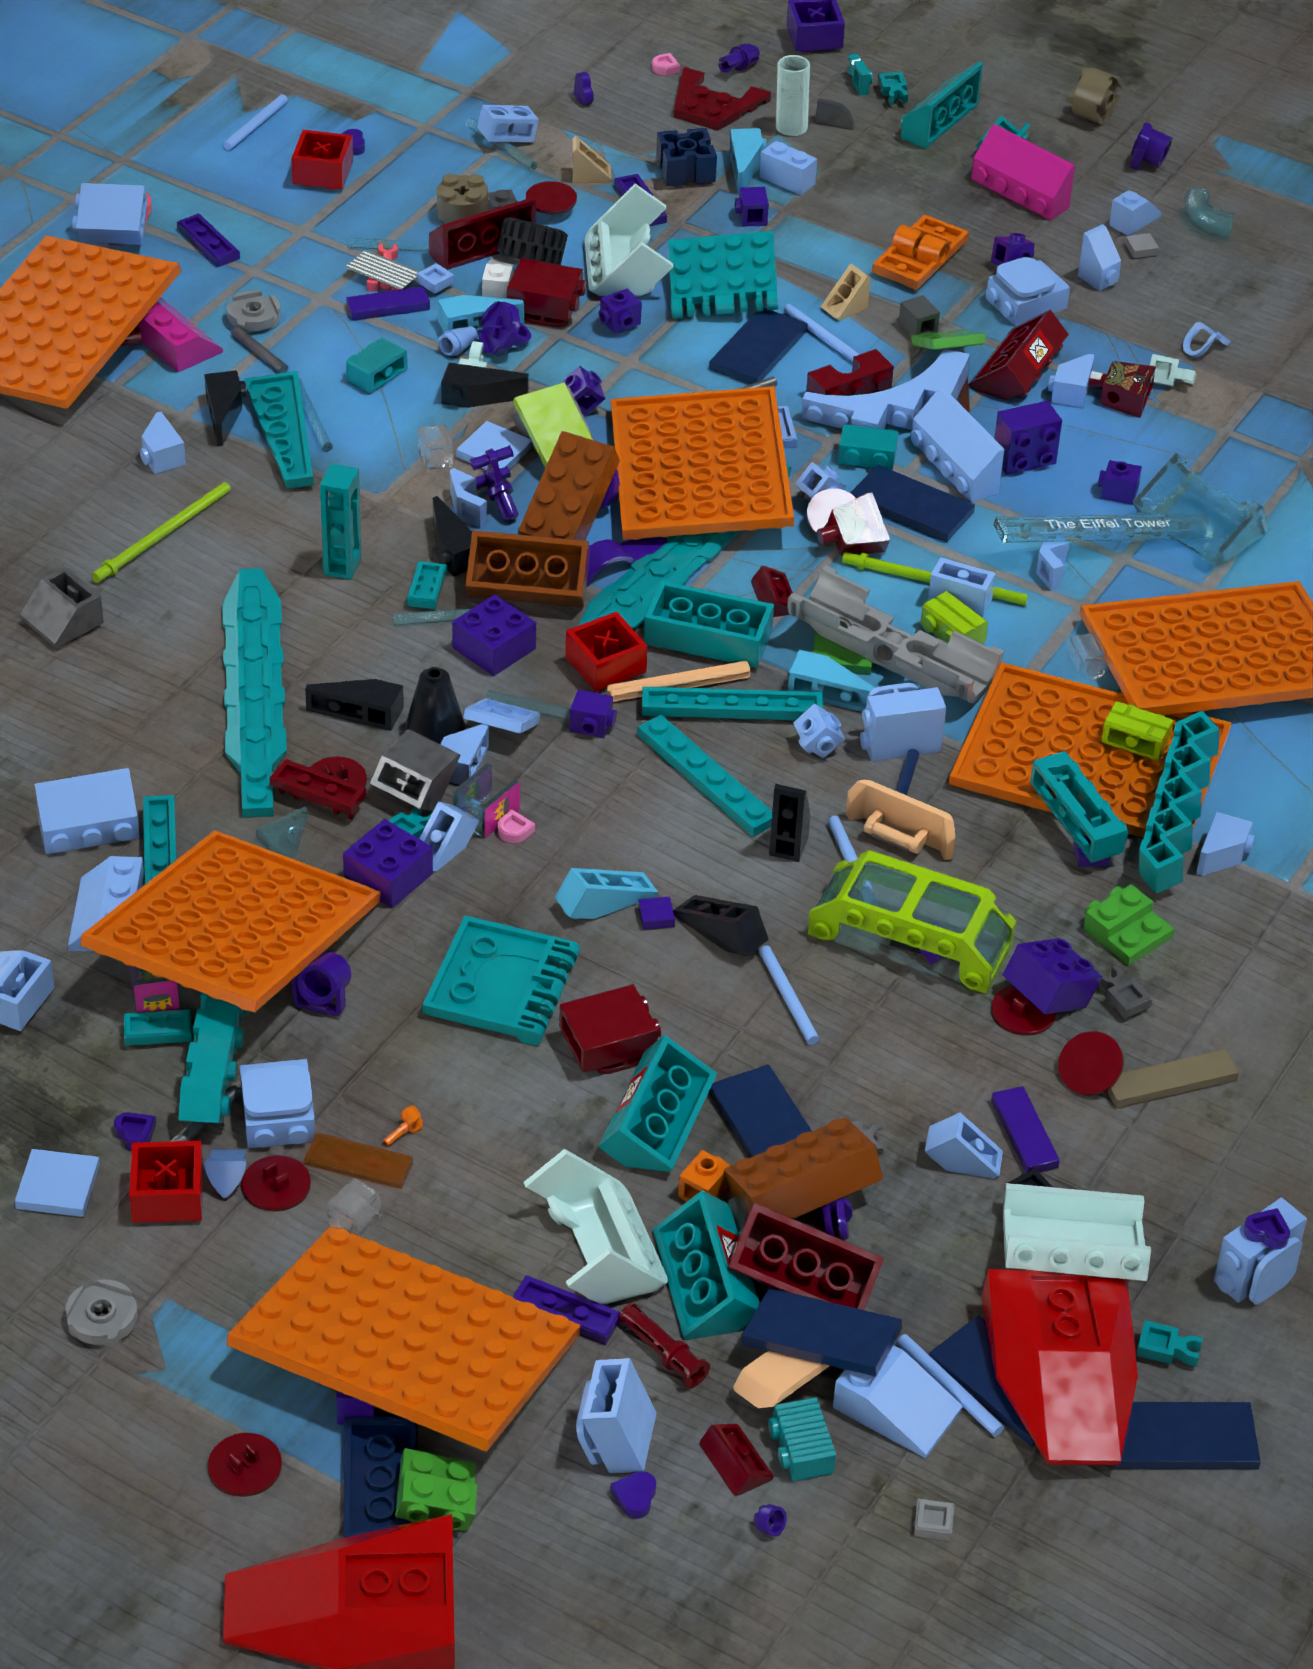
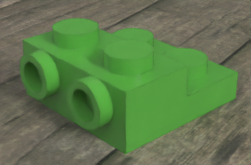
M1132 884L1124 889L1120 886L1115 887L1103 902L1098 900L1092 901L1085 910L1083 930L1128 966L1173 938L1175 929L1152 911L1154 902Z
M405 1448L401 1456L395 1517L418 1522L452 1514L453 1531L461 1530L468 1532L476 1509L477 1484H474L476 1463Z

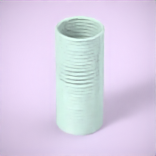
M789 55L778 61L776 130L783 135L798 136L805 133L808 129L810 62L802 56Z

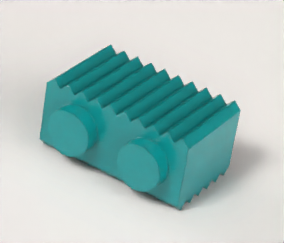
M383 337L380 340L377 339L376 342L370 343L361 352L359 351L358 354L352 355L347 359V381L351 382L352 385L355 384L356 387L359 386L360 389L363 388L364 392L367 391L368 394L408 368L407 350Z
M843 424L838 463L840 465L844 463L850 466H861L862 468L865 466L867 468H874L878 464L893 470L899 431Z
M817 1397L776 1404L773 1409V1418L768 1419V1428L772 1440H779L778 1459L781 1468L788 1469L791 1480L794 1482L804 1480L805 1478L810 1479L812 1477L817 1478L820 1475L824 1477L826 1474H833L836 1451L834 1450Z

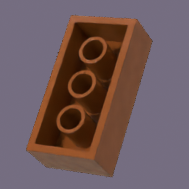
M561 431L518 529L519 534L585 541L620 462L614 446Z
M472 530L465 585L468 597L490 598L493 595H497L503 600L584 607L590 560L589 541Z
M847 1117L832 1120L824 1127L812 1132L802 1133L797 1138L784 1144L771 1146L763 1153L751 1158L741 1159L735 1165L724 1169L732 1202L745 1217L752 1205L756 1203L793 1219L883 1180L876 1145Z

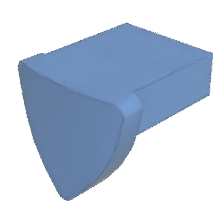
M212 1149L209 1158L204 1162L207 1177L223 1198H227L235 1190L244 1175L247 1164L246 1150Z

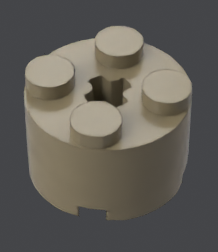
M1084 67L1079 76V84L1076 89L1071 91L1068 103L1072 104V112L1075 115L1102 125L1104 124L1102 119L1108 120L1117 106L1120 95L1116 94L1117 87L1122 88V80L1120 77L1097 68Z
M452 173L443 176V181L436 190L438 219L441 222L450 223L489 211L488 186L484 182L483 176L478 174L457 176Z

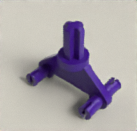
M510 445L495 451L491 448L486 450L484 455L470 459L473 471L488 465L487 470L483 471V475L475 477L476 489L486 485L490 488L487 492L491 501L496 502L504 521H512L519 516L511 493L514 491L511 483H503V479L511 477L508 466L499 469L498 461L514 457Z

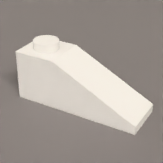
M494 255L487 262L484 270L482 296L507 299V287L520 259Z

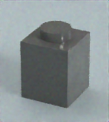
M924 295L901 302L899 325L910 336L938 332L940 312Z

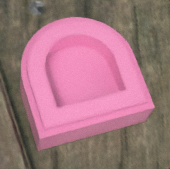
M671 53L658 55L653 58L652 71L662 76L680 73L681 65Z
M510 810L498 821V836L507 843L522 842L535 832V823L514 810Z

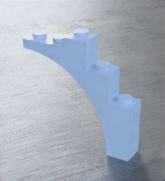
M943 349L937 360L917 377L894 388L876 393L837 396L806 392L802 398V419L843 429V424L885 429L888 424L912 430L913 418L938 389L944 387L957 400L969 375L970 354Z

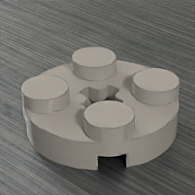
M244 291L233 296V302L227 303L228 321L235 327L239 326L248 334L252 331L275 329L279 325V318L281 316L280 302L274 295L270 294L269 298L262 296V291Z
M106 1279L95 1281L96 1285L86 1289L84 1285L77 1288L68 1298L65 1307L70 1335L88 1344L103 1345L109 1348L119 1345L122 1338L133 1330L138 1320L136 1300L132 1297L131 1290L120 1282ZM103 1308L108 1309V1314L104 1316H96L93 1313L94 1311L101 1312Z

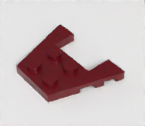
M684 67L674 107V118L719 131L739 120L741 114L745 111L751 113L757 109L758 104L762 102L764 104L771 101V92L751 86L742 98H736L729 93H719L709 90L705 86H700L704 82L705 72Z

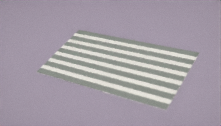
M364 250L345 266V268L400 290L415 279L417 273L420 272L368 250Z

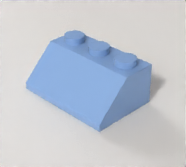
M129 768L34 784L39 826L46 854L140 838Z
M110 856L81 877L68 942V951L94 952L81 946V935L145 885L142 857Z

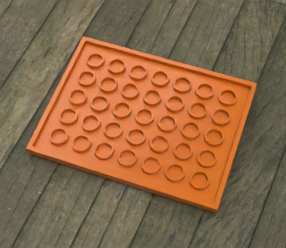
M46 235L0 287V393L68 409L181 273L179 263Z
M775 386L611 399L614 446L620 460L617 471L620 481L618 491L623 540H639L651 537L666 538L677 535H698L715 532L726 533L728 531L741 530L753 531L766 528L780 529L794 526V513Z
M1300 581L1080 606L1079 615L1127 702L1139 709L1154 714L1177 715L1202 710L1208 711L1313 698V602Z
M1001 662L950 774L949 785L1052 813L1030 784L1032 764L1034 760L1066 751L1070 758L1078 763L1085 777L1093 782L1096 791L1103 800L1110 804L1112 811L1118 819L1125 823L1128 833L1144 838L1151 807L1153 808L1158 783L1165 767V759L1174 736L1176 722L1195 713L1163 715L1173 719L1174 723L1170 742L1160 760L1156 761L1101 742L1105 720L1115 702L1118 701L1129 705L1124 694ZM1213 717L1209 718L1219 728L1218 755L1209 758L1211 760L1210 784L1232 722ZM1210 785L1201 789V808L1203 806ZM1051 789L1048 790L1052 797L1056 800V795L1054 794V792ZM1197 819L1191 821V823L1193 824V830L1196 825Z
M214 830L81 935V946L93 950L99 955H106L122 961L125 965L135 966L148 971L154 976L179 983L185 988H192L203 992L214 999L229 1002L242 1010L256 1012L380 902L381 891Z
M331 1225L228 1333L226 1345L487 1452L579 1337L581 1325L570 1321L563 1315H554L537 1308L532 1303L521 1302L512 1296L504 1294L502 1291L481 1285L469 1278L461 1277L436 1265L428 1264L406 1253L395 1251L375 1241L362 1238L345 1229Z

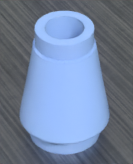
M472 326L444 331L439 338V347L445 355L457 356L472 344L473 341L477 340V331Z

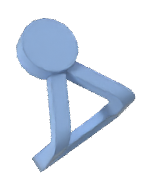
M1196 322L1184 338L1183 350L1189 356L1199 357L1209 349L1215 338L1226 346L1231 341L1218 331L1214 332L1205 324ZM1201 329H1205L1211 336L1201 349L1192 351L1190 344L1193 337Z

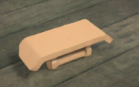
M871 780L857 781L847 792L846 815L849 820L866 819L864 832L870 835H878L906 847L915 854H918L925 844L939 850L944 860H953L956 836L954 821L949 813Z
M767 1351L743 1368L733 1389L758 1409L773 1407L824 1371L829 1365Z

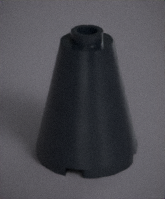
M431 667L422 671L419 676L405 723V732L409 729L441 744L445 736L463 731L466 727L448 672L438 667Z

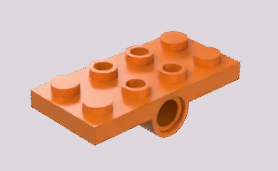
M924 214L911 227L904 224L898 227L894 234L892 245L872 264V273L903 284L908 288L918 290L968 241L969 231Z

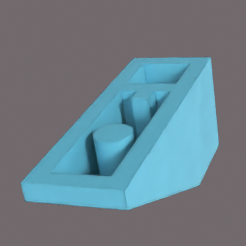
M760 128L730 129L729 153L737 193H739L740 187H747L760 167L761 151L767 148V140L762 138Z
M471 295L439 299L438 323L443 332L472 326L477 331V334H479V330L482 331L483 328L481 319L487 308L494 302L504 301L513 304L517 308L520 323L524 325V302L518 299Z
M803 650L798 651L789 671L788 691L822 692L823 703L859 712L866 709L867 696L875 688L830 657Z
M571 868L555 899L563 908V912L572 919H596L638 904L639 899L655 898L659 892L643 872Z

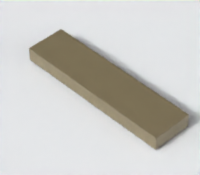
M1226 1049L1122 1072L1118 1081L1107 1090V1093L1115 1108L1237 1081L1239 1072Z

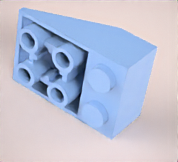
M23 950L0 952V1024L22 1031L55 988L52 961Z

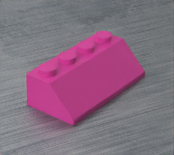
M994 124L973 158L971 179L1052 220L1070 207L1075 165Z
M162 297L157 300L136 326L140 328L142 342L177 372L223 353L221 346Z

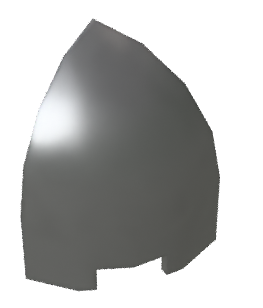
M818 99L815 123L854 130L852 114L845 105L836 101Z

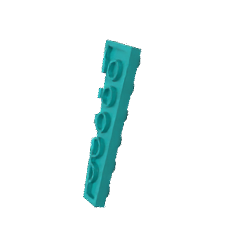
M298 371L245 378L247 394L286 489L315 485Z

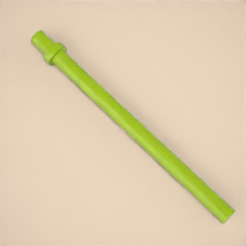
M227 482L221 483L112 560L107 559L102 562L101 567L91 574L94 582L99 583L108 576L113 577L116 575L119 568L230 492V485Z
M844 552L842 563L858 566V570L864 571L867 568L930 583L932 573L930 571L870 558L866 553L857 555ZM994 587L992 598L1026 606L1029 595Z

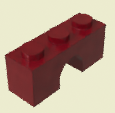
M877 349L853 357L852 373L839 372L831 364L808 372L806 392L823 395L853 396L884 391L892 388L894 366Z

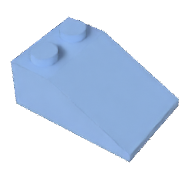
M894 1345L876 1377L845 1369L835 1382L833 1408L925 1459L963 1408V1405L904 1350Z

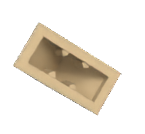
M575 135L572 138V183H609L612 180L611 165Z
M850 263L820 307L839 321L867 309L871 277Z

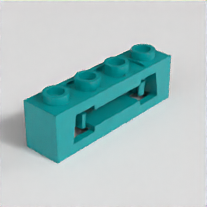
M331 463L320 483L324 575L352 580L362 560L359 468Z
M1066 751L1034 760L1030 784L1089 861L1093 863L1123 853L1126 838L1128 837L1127 827L1114 814L1110 804L1104 801L1096 791L1093 782L1089 781L1081 772L1078 763L1073 761ZM1051 789L1054 792V794L1056 795V800L1052 797L1048 790ZM1084 832L1091 840V845L1083 837Z

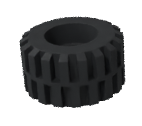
M511 217L505 218L497 251L503 255L520 260L525 258L561 265L568 234L549 226Z

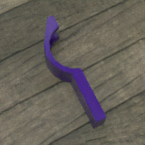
M663 537L631 539L621 544L617 541L606 539L593 543L589 546L590 560L586 587L590 585L596 574L608 564L616 561H627L631 565L646 555L655 553L668 542L667 539Z

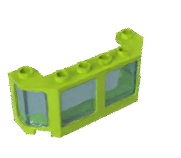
M868 850L861 853L859 858L848 863L844 860L837 863L833 870L832 879L818 904L809 912L807 935L821 940H833L840 932L841 923L959 961V978L961 982L969 989L988 994L1013 945L1016 920L1010 913L1005 914V916L994 904L996 896L988 888Z

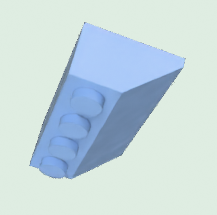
M944 387L938 389L913 418L910 434L912 443L925 454L927 459L941 471L942 475L970 503L998 494L1004 448Z

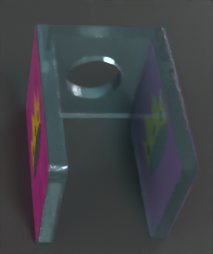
M488 763L453 791V805L467 813L470 811L474 812L476 818L480 820L474 833L484 839L498 828L500 818L510 810L518 812L520 809V782L516 779L486 804L483 805L481 803L492 794V765Z
M130 966L136 1013L180 1010L178 984L176 982L154 976L150 972L135 966Z

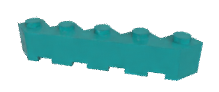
M1203 710L1176 722L1172 743L1169 746L1165 759V767L1156 790L1153 808L1151 807L1144 839L1140 845L1139 875L1155 894L1183 882L1184 856L1182 853L1192 849L1193 824L1191 821L1201 817V789L1210 785L1211 760L1209 758L1218 755L1219 728Z
M201 992V1009H197L193 1026L194 1042H190L186 1059L187 1073L186 1076H183L181 1082L178 1120L222 1123L224 1122V1116H229L231 1108V1096H226V1088H231V1082H236L238 1063L232 1061L233 1054H237L238 1048H243L244 1028H239V1022L244 1021V1015H249L250 1011L242 1010L234 1004L214 999L208 994Z

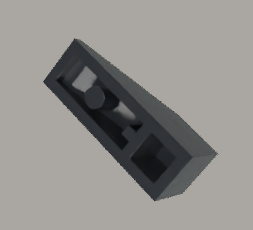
M450 362L441 381V404L467 408L510 402L515 397L529 393V374Z
M237 370L204 374L206 400L217 446L224 445L242 410V398L246 397L245 381H239Z
M438 496L432 498L437 559L439 564H446L447 570L453 576L466 572L468 569L472 531Z
M378 679L307 684L305 688L306 711L389 731L393 729L404 708L403 685Z
M775 784L769 855L799 862L809 836L810 809L807 791Z
M694 895L673 910L675 917L726 952L749 956L757 952L758 947L769 940L757 906Z

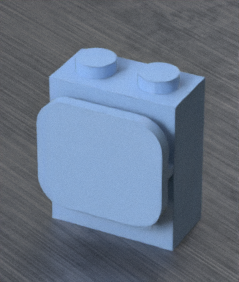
M81 183L80 193H76L75 197L78 215L73 216V231L77 232L79 241L105 248L111 247L112 249H123L129 244L142 245L148 201L144 185Z
M1022 257L999 265L996 275L988 277L986 299L1014 326H1018L1050 309L1053 313L1068 309L1070 286L1041 260L1036 261L1033 258Z
M913 683L880 686L870 691L867 696L866 709L862 711L864 732L860 733V743L862 749L867 750L871 761L906 757L910 749L917 750L920 755L941 752L946 705L938 687L918 690L917 686Z
M307 1059L240 1065L248 1148L316 1142L312 1090Z
M1282 1197L1261 1212L1275 1208L1279 1209L1290 1229V1237L1286 1247L1275 1250L1267 1247L1263 1242L1249 1240L1243 1231L1245 1223L1223 1237L1213 1282L1217 1284L1222 1292L1230 1295L1238 1303L1248 1296L1249 1300L1255 1305L1262 1303L1286 1286L1296 1272L1307 1218Z
M630 1358L595 1361L592 1378L585 1384L576 1422L577 1437L589 1462L592 1465L604 1462L609 1473L644 1471L657 1414Z

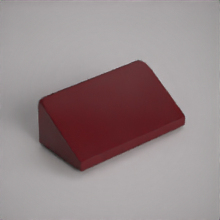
M761 566L751 580L758 601L774 604L773 617L790 615L788 613V598L793 592L786 574L767 566Z
M738 1424L711 1425L700 1440V1447L733 1495L744 1494L772 1481L774 1478L772 1472Z

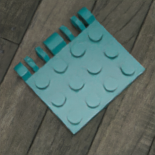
M773 231L668 240L669 261L674 266L670 270L673 319L683 318V305H687L688 317H694V304L703 303L702 310L704 316H710V303L715 302L716 315L735 313V300H740L741 313L747 312V299H755L757 311H763V298H767L768 310H779Z
M464 915L422 1004V1014L515 1036L522 1043L539 1045L549 1024V1019L547 1018L548 1016L551 1017L555 1011V1006L558 1004L569 978L567 972L573 969L581 948L576 942Z

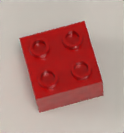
M302 130L291 157L292 184L343 190L353 163V135Z
M618 612L566 630L565 658L595 692L607 688L610 684L620 683L647 672L648 646Z
M202 1141L132 1142L129 1190L132 1223L202 1221L204 1177Z

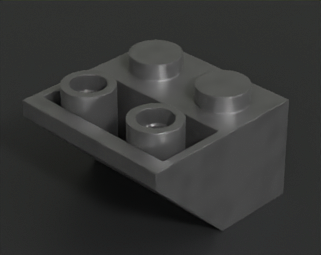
M64 567L41 579L20 613V619L53 647L58 648L104 623L101 595L68 568Z
M408 729L381 756L370 784L419 809L434 811L438 801L441 802L461 754Z

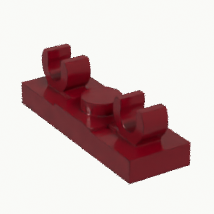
M284 759L269 777L270 786L278 788L280 794L284 795L287 791L294 794V799L296 800L300 797L322 806H328L337 815L340 811L347 813L348 819L351 820L359 811V805L367 796L365 787L288 759Z

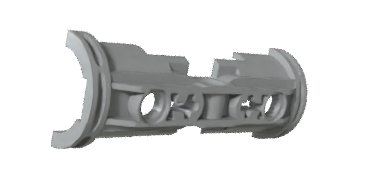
M827 565L821 569L809 599L796 593L789 596L788 613L810 624L820 636L926 688L938 687L943 696H957L969 703L977 701L990 685L1004 655L1003 650L995 646L989 648L956 631L952 632L949 643H946L921 630L915 635H911L892 626L891 623L894 617L866 604L869 589L838 575L837 570Z

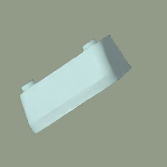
M634 184L598 219L585 236L589 290L597 296H608L627 288L635 296L649 294L655 287V284L674 267L672 262L647 246L650 240L649 225L667 209L666 205L637 184Z
M564 1149L524 1181L526 1188L547 1199L550 1206L548 1212L557 1224H565L572 1228L587 1262L585 1267L566 1281L569 1288L584 1295L588 1300L606 1305L655 1292L668 1282L665 1270L628 1190L619 1180Z

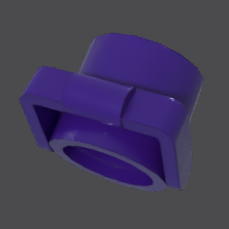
M1144 123L1131 151L1133 156L1130 168L1139 170L1142 160L1160 167L1169 152L1173 138L1153 129L1150 123Z
M334 952L320 954L292 979L294 1005L316 1013L339 1016L346 1007L345 988L351 980V968L347 961L341 955ZM336 997V1004L330 1003Z

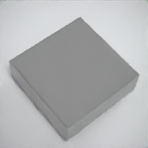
M1150 233L1126 236L1125 245L1134 259L1158 255L1159 247Z
M918 1498L914 1537L951 1541L955 1503Z

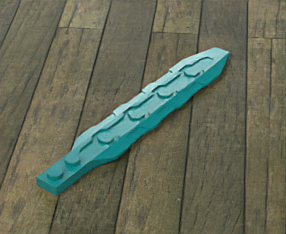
M786 464L789 477L791 475V466ZM744 530L667 537V542L655 553L635 561L630 565V569L614 584L608 585L589 602L579 625L618 612L632 629L637 628L644 622L645 615L660 581L685 585L689 581V577L705 562L711 561L721 552V548L738 532H743Z
M262 568L240 569L222 603L223 628H225L226 637L223 661L226 668L227 689L224 690V706L227 708L225 754L241 774L243 818L274 817L273 786H270L269 777L287 753L286 728L283 727L285 688L282 687L281 666L284 664L283 648L280 647V626L282 625L281 600Z

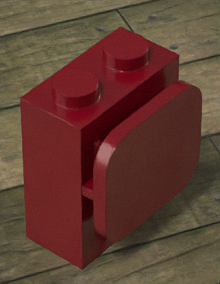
M521 258L507 287V299L523 300L525 321L550 327H563L569 322L573 311H577L579 297L584 296L587 282L583 280V269Z
M634 984L560 1004L559 1027L583 1073L596 1069L604 1074H612L637 1067L643 1053L661 1037V1027L656 1018L652 1019L645 996L639 995Z

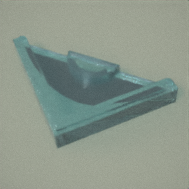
M303 807L256 829V837L268 850L295 859L307 822L308 809Z

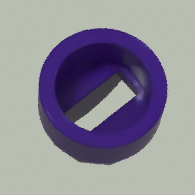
M772 1504L762 1505L758 1513L754 1515L756 1528L764 1534L777 1536L785 1528L787 1516L785 1510L780 1506Z

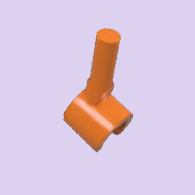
M409 1106L402 1111L400 1118L404 1123L383 1140L387 1147L408 1131L416 1133L422 1129L421 1113L416 1106Z

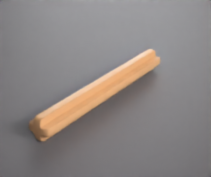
M740 661L610 684L607 686V695L613 696V702L642 697L643 687L696 688L747 679L750 677V666L747 661Z

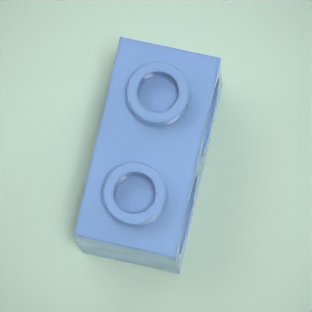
M482 105L477 128L488 142H534L539 119L528 106Z

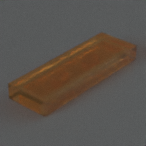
M316 1132L305 1155V1165L402 1189L412 1168L413 1156Z

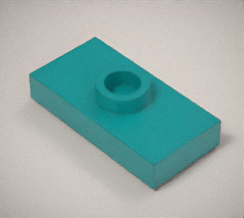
M418 561L407 596V606L436 610L447 574L446 564Z
M190 1009L124 1013L125 1046L192 1041Z

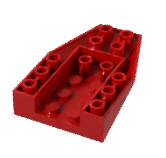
M988 1269L981 1299L996 1380L1047 1464L1120 1465L1138 1379L1128 1280L1034 1270Z
M452 1514L340 1538L226 1573L223 1643L321 1669H455Z

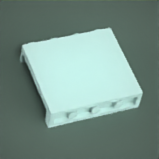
M1006 1183L1003 1206L1005 1268L1147 1281L1151 1247L1145 1246L1142 1225L1144 1196Z

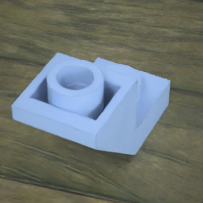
M453 468L450 470V494L455 513L462 521L481 528L487 523V500L477 496L475 477Z
M1053 526L1054 528L1049 527L1039 551L1036 574L1050 590L1061 588L1064 565H1066L1067 553L1069 551L1068 539L1055 526Z

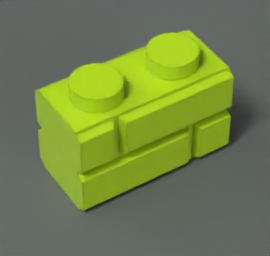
M948 591L938 595L936 599L933 598L925 602L922 606L921 625L926 632L933 633L942 641L949 643L952 632L956 631L984 644L987 636L988 622Z
M1116 701L1105 720L1101 742L1159 761L1170 742L1174 720L1161 714H1154L1139 709L1134 705H1127Z

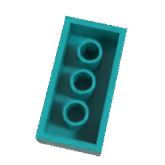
M660 581L644 618V642L647 645L730 663L747 661L750 667L758 668L772 633L774 604Z

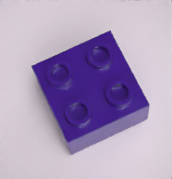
M788 0L786 26L795 51H831L843 48L845 22L836 0Z
M1049 401L997 412L994 439L1004 448L1002 470L1006 475L1056 464L1062 419Z
M493 595L452 621L453 649L492 676H495L536 649V622L497 595Z
M383 819L343 852L344 878L381 891L380 902L393 908L433 874V847L388 820Z
M1060 938L1018 944L1002 974L1044 1014L1086 1008L1102 979V976L1093 968L1091 962L1081 958L1071 949L1072 947L1067 941Z

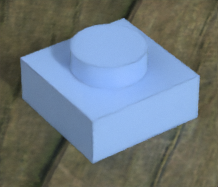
M435 263L417 273V283L435 294L454 284V274Z

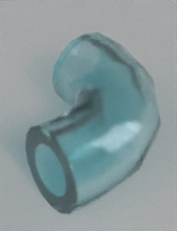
M1190 189L1184 198L1187 217L1195 226L1203 231L1229 238L1235 213L1213 207L1210 204L1209 193L1205 189Z

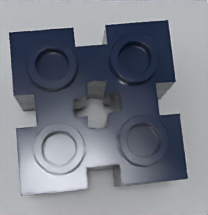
M707 128L687 129V133L678 134L677 130L657 132L656 159L660 169H662V176L666 186L677 187L685 185L686 181L693 180L696 184L716 182L717 154L714 146L711 145V138Z

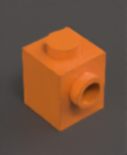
M701 1150L679 1175L678 1198L687 1202L703 1190L719 1199L729 1188L724 1169L731 1165L722 1158Z

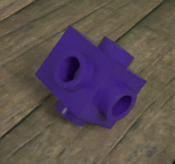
M1010 233V236L995 237L991 263L999 266L1022 257L1033 258L1035 243L1025 239L1026 236L1020 233Z
M628 288L600 298L599 319L613 333L641 324L642 302Z
M579 366L574 372L568 374L563 381L566 387L570 388L582 414L585 416L590 414L605 400L600 385L602 381L593 371L588 372Z

